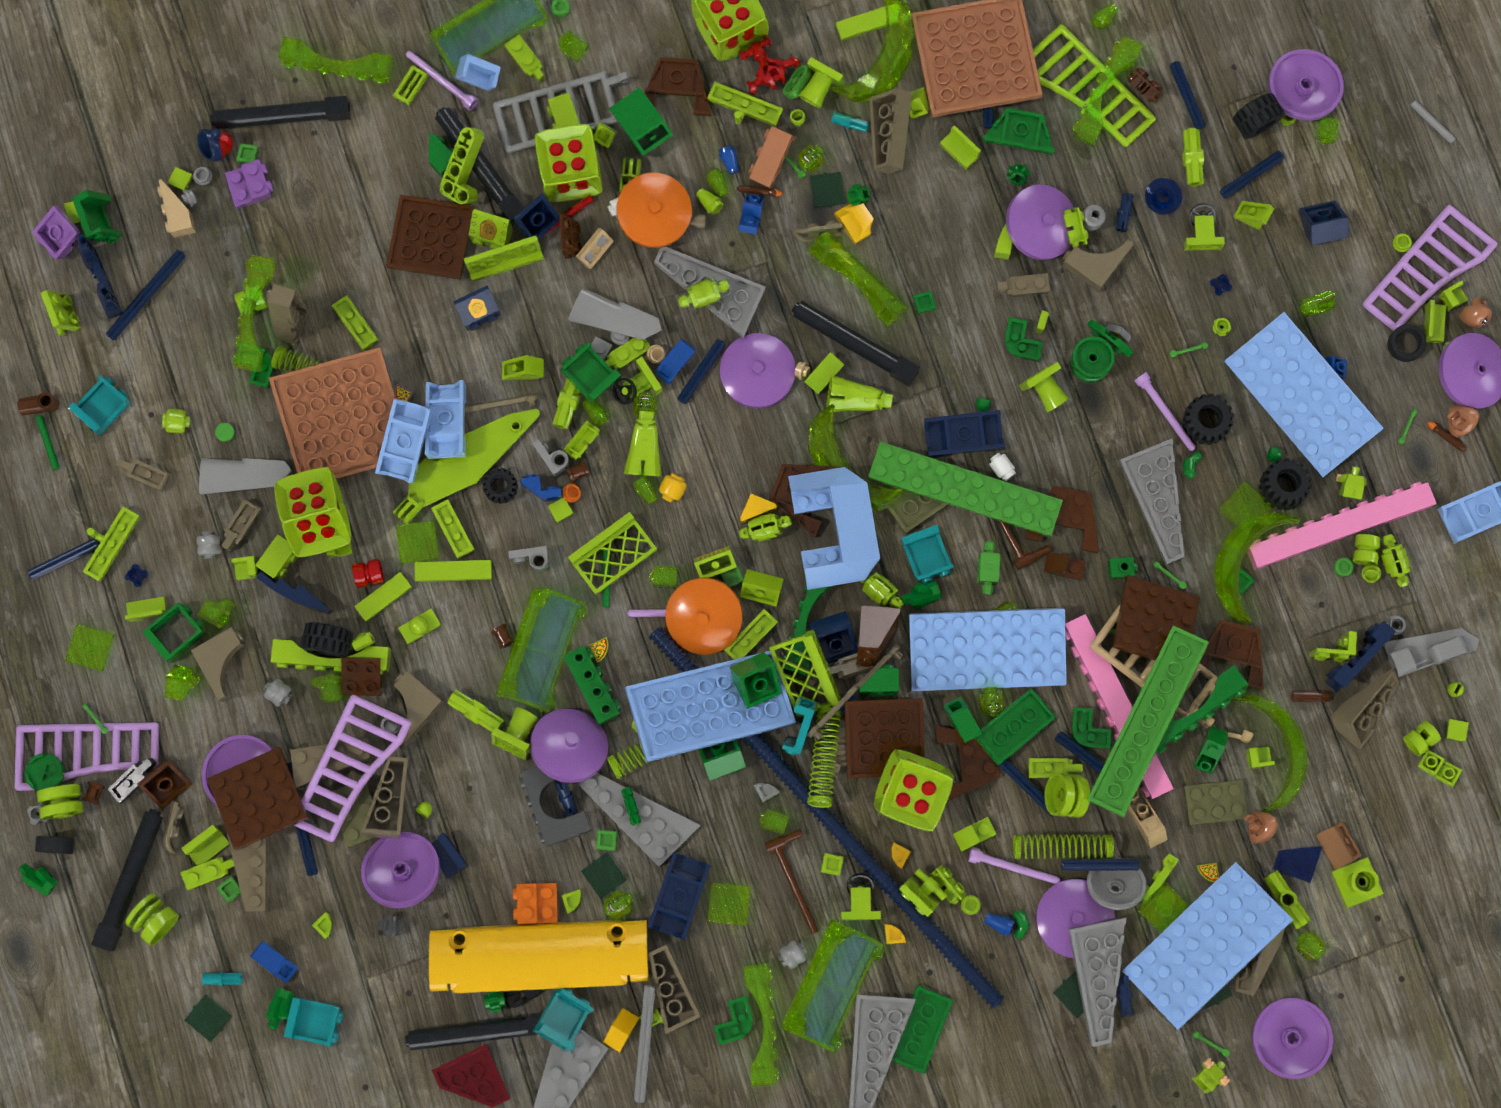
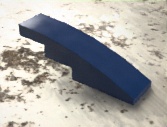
M262 572L256 576L257 579L273 591L294 603L326 614L332 612L300 584L294 590L281 578L274 583Z

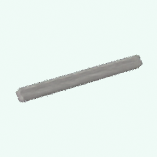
M652 985L644 986L634 1101L637 1103H643L646 1094L655 987Z

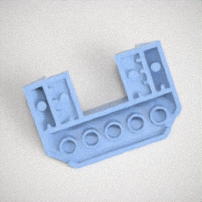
M846 467L788 476L794 514L832 508L839 545L801 551L807 590L864 581L880 559L867 482Z

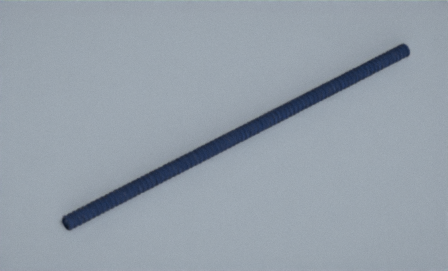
M658 627L651 633L649 639H653V643L658 645L657 648L662 649L661 652L665 653L667 658H670V662H674L673 665L677 666L679 671L681 670L683 673L699 669V666L696 667V663L691 662L692 659L688 658L686 653H683L684 650L679 649V645H676L675 641L671 640V636H667L666 631L663 632L662 627ZM761 733L744 737L743 741H747L748 746L751 745V749L756 751L755 754L760 755L759 758L763 759L765 764H768V768L773 769V773L776 772V776L781 778L780 781H784V785H788V789L793 791L792 794L798 796L797 799H800L801 803L806 805V809H810V813L813 812L814 818L817 817V821H821L822 826H825L826 830L831 832L830 835L835 836L834 839L839 841V845L842 844V848L848 850L847 853L851 854V858H855V862H859V866L864 868L863 871H867V875L873 877L872 880L877 882L876 885H880V889H884V893L889 895L888 898H892L893 903L898 904L897 907L902 909V913H906V917H910V921L914 922V926H918V930L923 931L922 934L927 936L926 939H930L931 944L936 945L935 948L940 950V954H944V958H948V962L952 963V967L957 968V972L960 971V975L965 977L964 980L969 981L970 986L973 985V989L978 991V995H982V999L986 1000V1004H990L991 1009L997 1007L1004 1000V996L999 994L1000 991H996V987L991 986V982L987 981V977H983V973L978 972L979 969L974 967L975 964H971L969 962L970 959L965 958L966 955L961 953L962 950H958V946L952 944L953 941L948 939V935H944V931H940V927L936 926V922L931 921V917L928 918L925 914H920L915 908L916 905L911 900L908 901L902 896V891L899 889L901 886L898 885L899 882H895L893 880L894 877L889 876L890 873L885 871L886 868H882V864L876 862L877 859L873 858V854H869V850L864 849L865 846L860 844L861 841H857V837L851 835L852 832L848 831V827L843 826V822H839L840 819L835 817V813H831V809L814 807L807 803V798L810 797L808 793L811 791L809 786H806V782H802V778L798 777V773L793 772V768H789L790 765L785 763V759H781V755H777L778 752L773 750L774 747H770L769 742L764 741L765 738L761 737Z

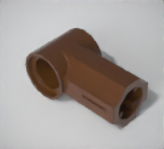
M42 392L36 396L18 399L17 406L22 416L45 411L54 412L59 407V400L48 392ZM51 398L50 404L45 406L46 400Z

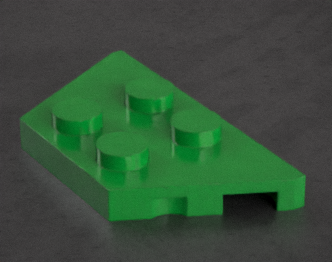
M1008 107L1001 114L1000 118L996 120L988 133L984 135L982 141L1049 155L1054 154V147H1052L1050 141V134L1046 127L1044 114Z

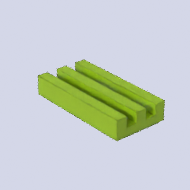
M412 65L394 92L393 97L410 106L429 77L428 73ZM414 72H417L412 81L410 82V84L408 85L407 89L401 96L400 94L406 86V84L408 83L409 79L411 78ZM416 84L415 88L413 89V91L411 92V94H410L409 97L407 98L408 94L410 93V91L412 90V88H413L414 85Z

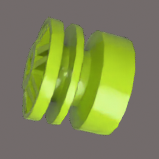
M151 893L133 908L125 921L128 927L133 926L132 930L134 932L143 929L140 938L149 946L159 942L172 929L179 918V914L170 906L162 909L164 901L162 899L158 900V895L155 893Z

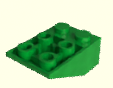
M640 87L609 108L641 156H644L674 135Z

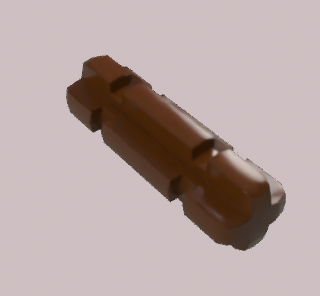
M1293 690L1291 692V700L1293 702H1300V700L1303 702H1319V700L1321 702H1329L1330 694L1329 691H1320L1318 693V691L1300 692V690Z

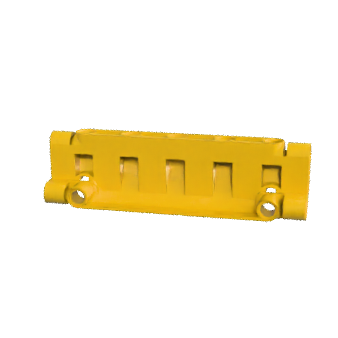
M600 920L474 926L430 931V991H449V984L453 993L618 986L628 983V975H630L631 982L649 981L647 920ZM619 926L623 932L617 935L613 933L612 928ZM455 935H464L465 941H457ZM614 941H621V944L614 945ZM456 949H463L460 953L456 952Z

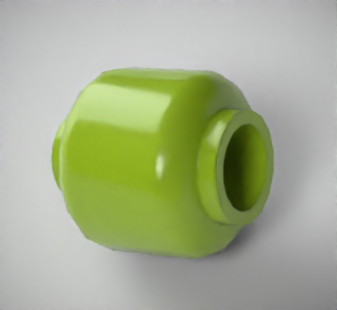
M167 409L166 413L162 415V428H165L167 433L182 434L185 432V428L190 426V416H186V412L183 409Z

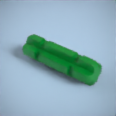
M630 787L621 790L623 798H625L624 803L630 816V823L632 826L641 823V818L637 814L639 812L635 798L632 797V789Z

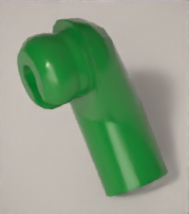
M1199 451L1194 452L1183 462V473L1189 479L1196 476L1195 463L1203 458Z
M1016 910L1013 913V918L1017 920L1018 928L1013 936L1022 941L1030 924L1027 914L1024 911Z

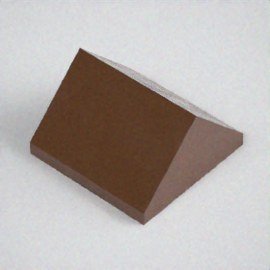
M170 759L164 761L137 783L161 809L192 784L178 765Z

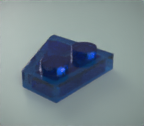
M1322 847L1280 850L1277 852L1272 870H1278L1280 873L1311 883Z

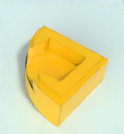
M893 842L891 848L892 859L902 869L911 851Z
M884 924L886 944L906 943L905 936L897 927Z

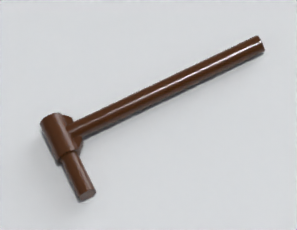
M998 521L1016 554L1013 563L1017 570L1051 552L1048 545L1032 553L1023 552L1009 525Z
M799 829L765 843V846L769 853L776 854L811 934H814L819 930L783 852L787 843L804 836L802 830Z

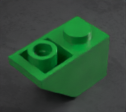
M431 133L429 135L428 161L431 167L443 178L453 149L449 150L445 146L446 142L439 135L436 137Z
M961 697L943 705L950 723L964 743L982 734Z
M1212 726L1209 727L1193 768L1212 775L1226 747L1228 732Z

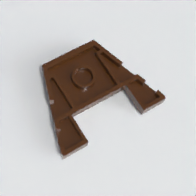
M660 57L648 87L644 92L654 107L656 105L657 94L695 97L694 115L710 116L711 112L697 60Z
M782 464L769 500L809 532L810 535L817 537L822 521L804 513L794 514L788 476L842 467Z
M1053 486L1048 496L1063 500L1055 525L1083 530L1081 550L1098 553L1099 545L1091 493ZM1028 530L1024 539L1042 542L1043 535Z
M1220 620L1208 639L1209 645L1200 664L1209 670L1211 658L1217 657L1249 665L1248 686L1264 690L1260 629Z
M935 726L937 744L957 742L962 782L953 783L947 802L1000 778L999 766L995 764L975 738L964 743L956 730Z

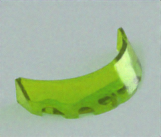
M884 0L887 21L886 33L877 59L862 77L847 85L831 86V91L852 102L861 103L869 101V98L885 93L887 90H891L899 82L912 56L911 44L915 35L910 17L911 10L905 1Z
M833 404L829 405L816 415L809 424L810 444H808V451L812 455L814 464L817 466L846 467L867 482L871 508L877 511L885 510L902 496L906 490L877 486L865 480L852 469L837 445L833 429L835 406Z
M1283 513L1262 514L1246 520L1226 537L1222 543V549L1217 554L1214 571L1216 592L1230 617L1247 625L1252 622L1241 601L1238 584L1240 566L1249 547L1266 531L1287 523L1297 525L1301 519Z
M1256 695L1235 697L1232 699L1233 703L1244 702L1254 706L1258 711L1264 712L1276 724L1282 734L1289 760L1288 774L1279 796L1269 807L1264 808V811L1268 812L1283 808L1297 794L1305 777L1307 750L1303 742V735L1293 718L1276 703Z

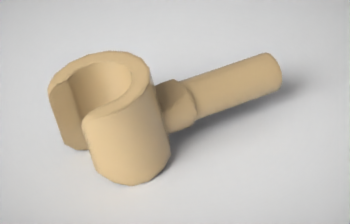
M1244 730L1242 735L1228 732V737L1237 738L1244 743H1249L1253 733Z

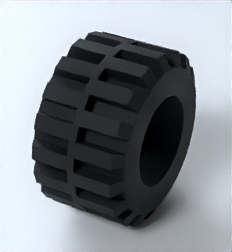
M1268 93L1255 98L1243 106L1234 115L1233 121L1244 139H1249L1262 134L1277 124L1284 116L1285 111L1274 94Z
M1202 394L1189 404L1184 412L1185 415L1182 422H1184L1183 428L1187 429V435L1193 437L1191 440L1194 442L1198 440V444L1203 445L1205 442L1207 445H1211L1213 442H1219L1227 435L1234 422L1232 421L1234 413H1231V405H1226L1228 403L1226 399L1222 401L1219 395L1214 397V394H1209L1208 396ZM1203 410L1213 412L1217 416L1218 426L1211 429L1202 426L1198 420V413Z
M1289 458L1273 462L1259 480L1261 482L1259 489L1262 490L1260 495L1265 497L1263 501L1265 503L1269 502L1272 508L1276 506L1277 510L1280 511L1283 508L1285 511L1296 508L1309 495V490L1312 488L1310 483L1312 478L1307 475L1309 473L1308 469L1304 470V465L1302 463L1300 465L1297 464V460L1294 459L1292 462ZM1283 477L1288 479L1293 485L1294 492H1287L1281 489L1277 483V478Z
M308 622L305 623L300 646L307 651L338 658L348 657L353 633L348 629L334 625Z

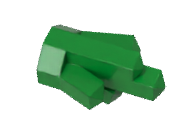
M936 581L917 583L916 586H912L911 593L901 596L904 605L911 604L917 610L941 599V593Z
M26 863L19 866V872L22 874L21 880L46 897L59 882L44 866L37 867L36 870Z
M280 988L276 989L265 1016L269 1020L267 1026L271 1030L277 1029L280 1020L288 1019L292 998L296 996L295 994Z

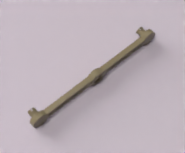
M528 393L522 396L484 403H470L465 406V412H474L524 401L529 402V407H532L533 403L534 407L536 406L535 400L538 399V393Z
M896 644L858 683L853 685L847 694L807 735L810 738L815 736L817 740H820L823 735L819 732V729L845 704V701L853 697L860 687L890 658L895 656L899 660L903 656L899 652L900 646Z

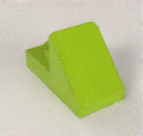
M1242 201L1234 218L1260 230L1262 224H1267L1274 208L1270 204Z
M986 817L954 833L953 836L962 852L995 836L996 832L989 818Z

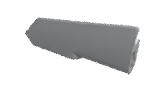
M582 288L568 318L570 322L640 340H645L661 331L659 318L625 303L619 302L618 304L585 288Z
M202 458L200 463L199 493L205 495L274 487L275 482L287 477L292 470L285 461L245 458L240 461Z
M1463 628L1388 641L1384 644V648L1391 668L1395 670L1397 677H1401L1434 664L1439 665L1475 652L1479 639Z

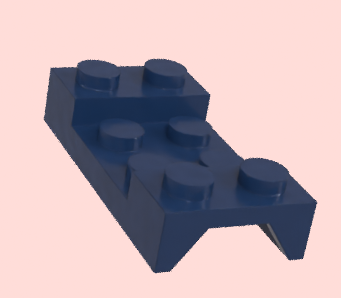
M1000 410L924 418L927 453L930 458L978 451H1000L1005 448L1002 437Z
M1385 621L1380 624L1376 622L1374 625H1371L1364 633L1366 637L1363 641L1366 645H1363L1357 652L1359 656H1356L1354 659L1352 658L1347 664L1333 667L1326 674L1328 679L1325 683L1335 692L1341 687L1345 688L1396 631Z
M673 852L647 927L685 940L711 865Z

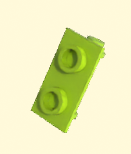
M1079 207L1072 208V211L1071 209L1064 210L1063 218L1066 228L1073 226V230L1067 231L1072 248L1088 244V232L1084 229L1082 222L1084 221L1083 212Z
M586 420L563 450L576 461L578 458H581L583 452L596 436H599L600 429Z
M942 864L929 874L939 884L940 888L945 885L946 889L944 892L948 895L946 899L949 903L955 905L967 895L964 887L953 879L951 871Z

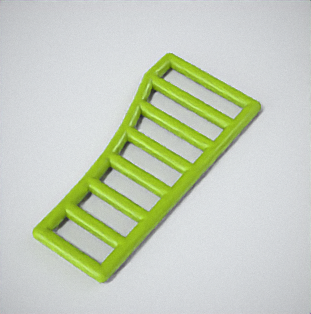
M1059 25L1033 49L1035 58L1061 33L1069 40L1037 69L1040 84L1082 108L1124 147H1127L1156 121V117L1064 25ZM1074 46L1082 53L1053 81L1041 77ZM1087 59L1095 66L1069 91L1059 86L1062 81ZM1100 72L1108 79L1085 101L1075 95ZM1114 85L1121 93L1100 112H1097L1090 105ZM1127 98L1134 106L1112 125L1105 117ZM1140 111L1147 119L1125 138L1118 130Z

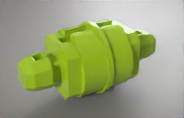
M713 278L705 279L690 285L691 287L686 288L688 295L684 294L677 300L680 307H687L692 303L694 309L702 308L721 299L719 292L727 291L730 286L725 279L718 281L717 284Z
M772 513L760 515V517L748 521L749 527L739 530L740 538H752V540L759 542L771 540L783 534L782 527H790L792 520L790 516L779 517V515Z
M1392 534L1384 535L1383 542L1387 547L1381 549V558L1386 573H1389L1391 578L1397 576L1396 582L1400 587L1407 586L1409 581L1408 576H1405V574L1410 572L1409 555H1407L1406 549L1402 547V544H1395L1396 541ZM1392 549H1393V551H1394V554H1395V557H1396V558L1393 557V554H1392V551H1391ZM1396 563H1398V566H1399V568H1400V571H1399V572H1398Z
M876 572L872 576L869 574L864 581H860L862 584H865L862 591L871 598V601L882 607L890 604L892 608H902L903 601L896 597L899 590L882 575Z

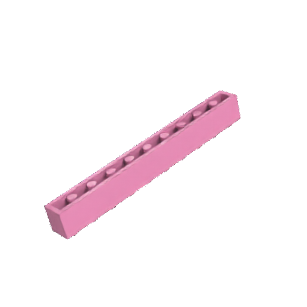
M1420 481L1410 485V489L1405 491L1403 488L1393 491L1391 496L1386 497L1383 494L1374 498V502L1368 503V501L1357 504V508L1350 509V507L1339 510V514L1335 516L1332 513L1322 516L1321 521L1315 522L1310 520L1303 523L1304 527L1297 529L1294 526L1286 529L1284 534L1279 535L1278 532L1267 536L1268 539L1261 542V539L1254 540L1246 548L1253 570L1433 507L1437 503L1429 483L1422 484Z
M1086 614L1065 624V639L1070 641L1072 645L1070 648L1075 658L1078 657L1081 663L1079 665L1083 675H1087L1090 681L1088 682L1089 688L1099 698L1097 699L1098 706L1101 710H1105L1107 714L1105 719L1109 727L1114 728L1116 732L1114 737L1117 740L1133 707L1111 664L1090 648L1096 634ZM1156 753L1141 782V790L1149 800L1174 789Z

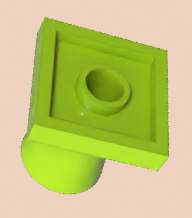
M810 57L807 65L814 75L798 96L812 106L821 109L824 98L832 83L842 89L845 79L839 72Z
M1058 362L1048 365L1018 385L1022 391L1034 386L1046 412L1055 409L1069 399L1052 377L1053 373L1061 369Z
M515 707L506 731L503 732L497 728H494L492 731V744L527 761L530 755V745L524 741L539 719L531 712Z
M1368 857L1331 871L1346 908L1384 894L1379 884L1378 875L1373 870Z

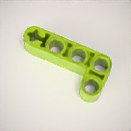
M466 127L461 130L440 183V192L458 204H474L479 197L477 190L466 184L484 139V133L479 128Z

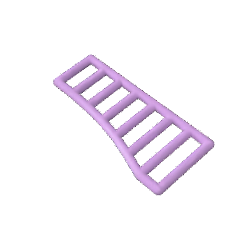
M1447 205L1363 302V307L1394 331L1397 327L1404 325L1440 288L1460 274L1485 261L1497 247V242L1452 205ZM1449 214L1452 215L1488 246L1480 252L1443 221ZM1439 228L1475 258L1465 263L1435 239L1432 234ZM1427 241L1458 268L1448 273L1421 251L1420 248ZM1414 255L1417 256L1442 278L1433 284L1408 263ZM1404 269L1428 290L1419 296L1397 278L1396 275ZM1390 282L1414 301L1408 309L1384 290ZM1378 296L1402 314L1396 323L1372 304Z
M351 695L302 798L305 810L334 822L330 833L304 821L294 826L329 842H334L361 790L374 772L403 743L411 726V721L363 698ZM355 704L402 725L398 735L396 736L351 715ZM349 722L392 743L383 751L343 733L346 723ZM340 739L378 758L369 766L334 749ZM330 757L365 773L357 782L326 768ZM322 774L353 788L349 797L345 798L319 786L318 783ZM315 792L342 804L343 807L339 815L309 803L313 793Z
M156 722L102 723L103 726L108 728V731H113L112 763L100 764L101 729L97 723L18 725L16 727L14 788L17 791L34 790L28 783H23L24 733L35 732V755L43 753V732H55L54 756L58 757L62 762L63 732H74L73 771L65 773L63 781L93 773L129 769L134 763L139 762L140 730H151V758L157 763L153 768L156 769L159 761V724ZM82 731H93L92 766L81 768ZM121 731H132L131 762H120Z

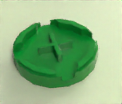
M41 753L28 761L24 775L28 785L32 789L39 791L60 786L64 779L65 769L58 757L52 754Z

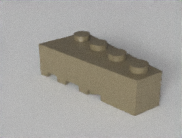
M895 88L869 98L874 170L891 174L903 169L912 92Z
M273 284L272 289L268 290L266 299L268 300L275 337L278 340L298 345L309 309L296 290Z
M368 738L359 739L369 745H372L371 740ZM338 742L334 749L362 763L373 760L372 754L346 742ZM328 744L290 750L293 778L298 790L309 786ZM330 757L326 768L337 773L354 768ZM322 774L320 781L328 777Z
M388 757L360 836L400 839L408 758Z
M227 833L245 912H270V836L239 850H234Z
M670 943L650 952L649 958L655 979L657 997L659 998L665 1034L704 1014Z

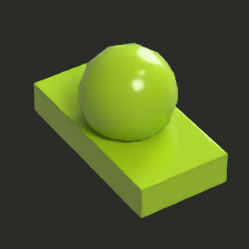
M431 608L419 616L413 617L409 622L398 627L409 645L442 625Z

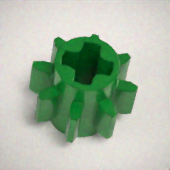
M1016 162L1015 165L1008 166L1009 172L1006 173V178L1010 179V185L1015 184L1020 187L1021 184L1028 182L1027 177L1030 176V170H1025L1026 164L1022 165Z
M860 183L852 185V188L847 192V200L852 206L860 205L861 203L865 205V203L869 202L870 191L865 185L861 186Z
M503 991L487 992L488 995H483L486 1010L491 1009L492 1014L502 1012V1006H506Z

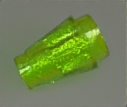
M1110 3L1093 14L1092 24L1100 30L1106 28L1118 11L1117 6Z
M719 168L705 175L707 177L706 181L719 197L729 193L723 172Z
M588 400L583 402L582 406L592 424L601 426L608 420L607 411L597 403L593 402L591 404Z
M646 476L632 483L635 487L633 489L648 505L658 499L650 479H647Z

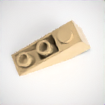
M160 179V186L157 187L160 198H163L164 204H161L163 214L167 216V221L165 222L167 232L171 233L174 238L196 233L192 214Z
M1139 787L1128 810L1149 848H1153L1167 841L1166 829Z

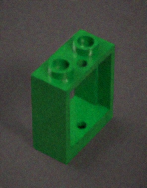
M179 602L142 631L168 663H172L206 634L203 630L205 628L203 623L198 618L195 620L191 616L193 611L186 604L183 606ZM179 613H182L197 632L171 653L157 636L156 632Z

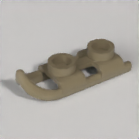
M828 221L823 226L812 223L804 229L792 228L795 237L804 242L842 237V232L838 233V228H842V224L836 221ZM820 232H827V235H819ZM798 233H808V237H802Z
M171 802L163 835V845L172 854H176V851L171 847L170 838H177L179 827H176L177 819L182 818L184 808L178 807V802Z

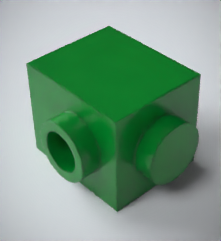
M1133 557L1110 558L1107 561L1109 580H1122L1128 575L1134 577L1135 573H1137V563L1133 562Z

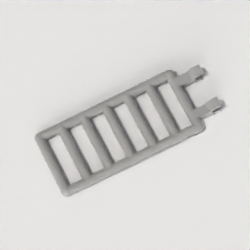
M599 72L494 102L493 109L505 152L510 154L535 147V139L529 140L519 106L521 102L530 100L538 132L545 130L537 98L548 95V99L555 97L556 92L565 90L566 93L569 92L579 122L582 124L573 88L577 86H584L593 122L587 125H590L592 130L597 129L600 122L608 126L618 123L612 113L610 118L600 119L590 83L601 80L610 108L615 104L611 87L629 84L626 72L608 78L606 72ZM512 105L522 140L521 143L514 145L510 143L501 108Z

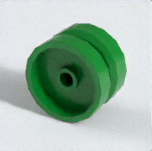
M1090 336L1082 339L1075 346L1070 357L1072 373L1079 380L1086 383L1101 381L1108 375L1114 363L1112 346L1100 337Z

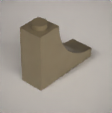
M1128 239L1118 249L1102 254L1089 253L1075 246L1072 251L1068 250L1062 259L1065 261L1062 266L1099 292L1130 252L1134 243Z
M232 627L191 650L216 698L220 702L229 699L224 684L227 665L234 654L244 647L242 642L244 640L243 635L239 630L236 631Z
M408 671L400 673L395 679L396 683L394 685L404 698L407 719L411 721V726L402 743L405 747L444 703Z

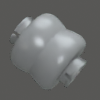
M1098 205L1087 206L1083 211L1084 221L1082 222L1086 230L1095 231L1099 229L1106 219L1104 209Z
M214 531L201 532L202 536L196 538L198 545L197 554L204 556L203 559H215V555L221 553L219 545L220 536L214 535Z
M275 679L273 682L269 680L263 688L266 691L264 698L271 701L276 707H280L282 704L286 705L292 698V695H290L292 688L284 684L280 679Z
M792 940L788 945L779 949L781 955L778 958L780 962L783 961L782 965L784 968L788 965L790 969H794L798 964L806 961L805 953L808 952L803 948L802 942L798 944L795 940Z

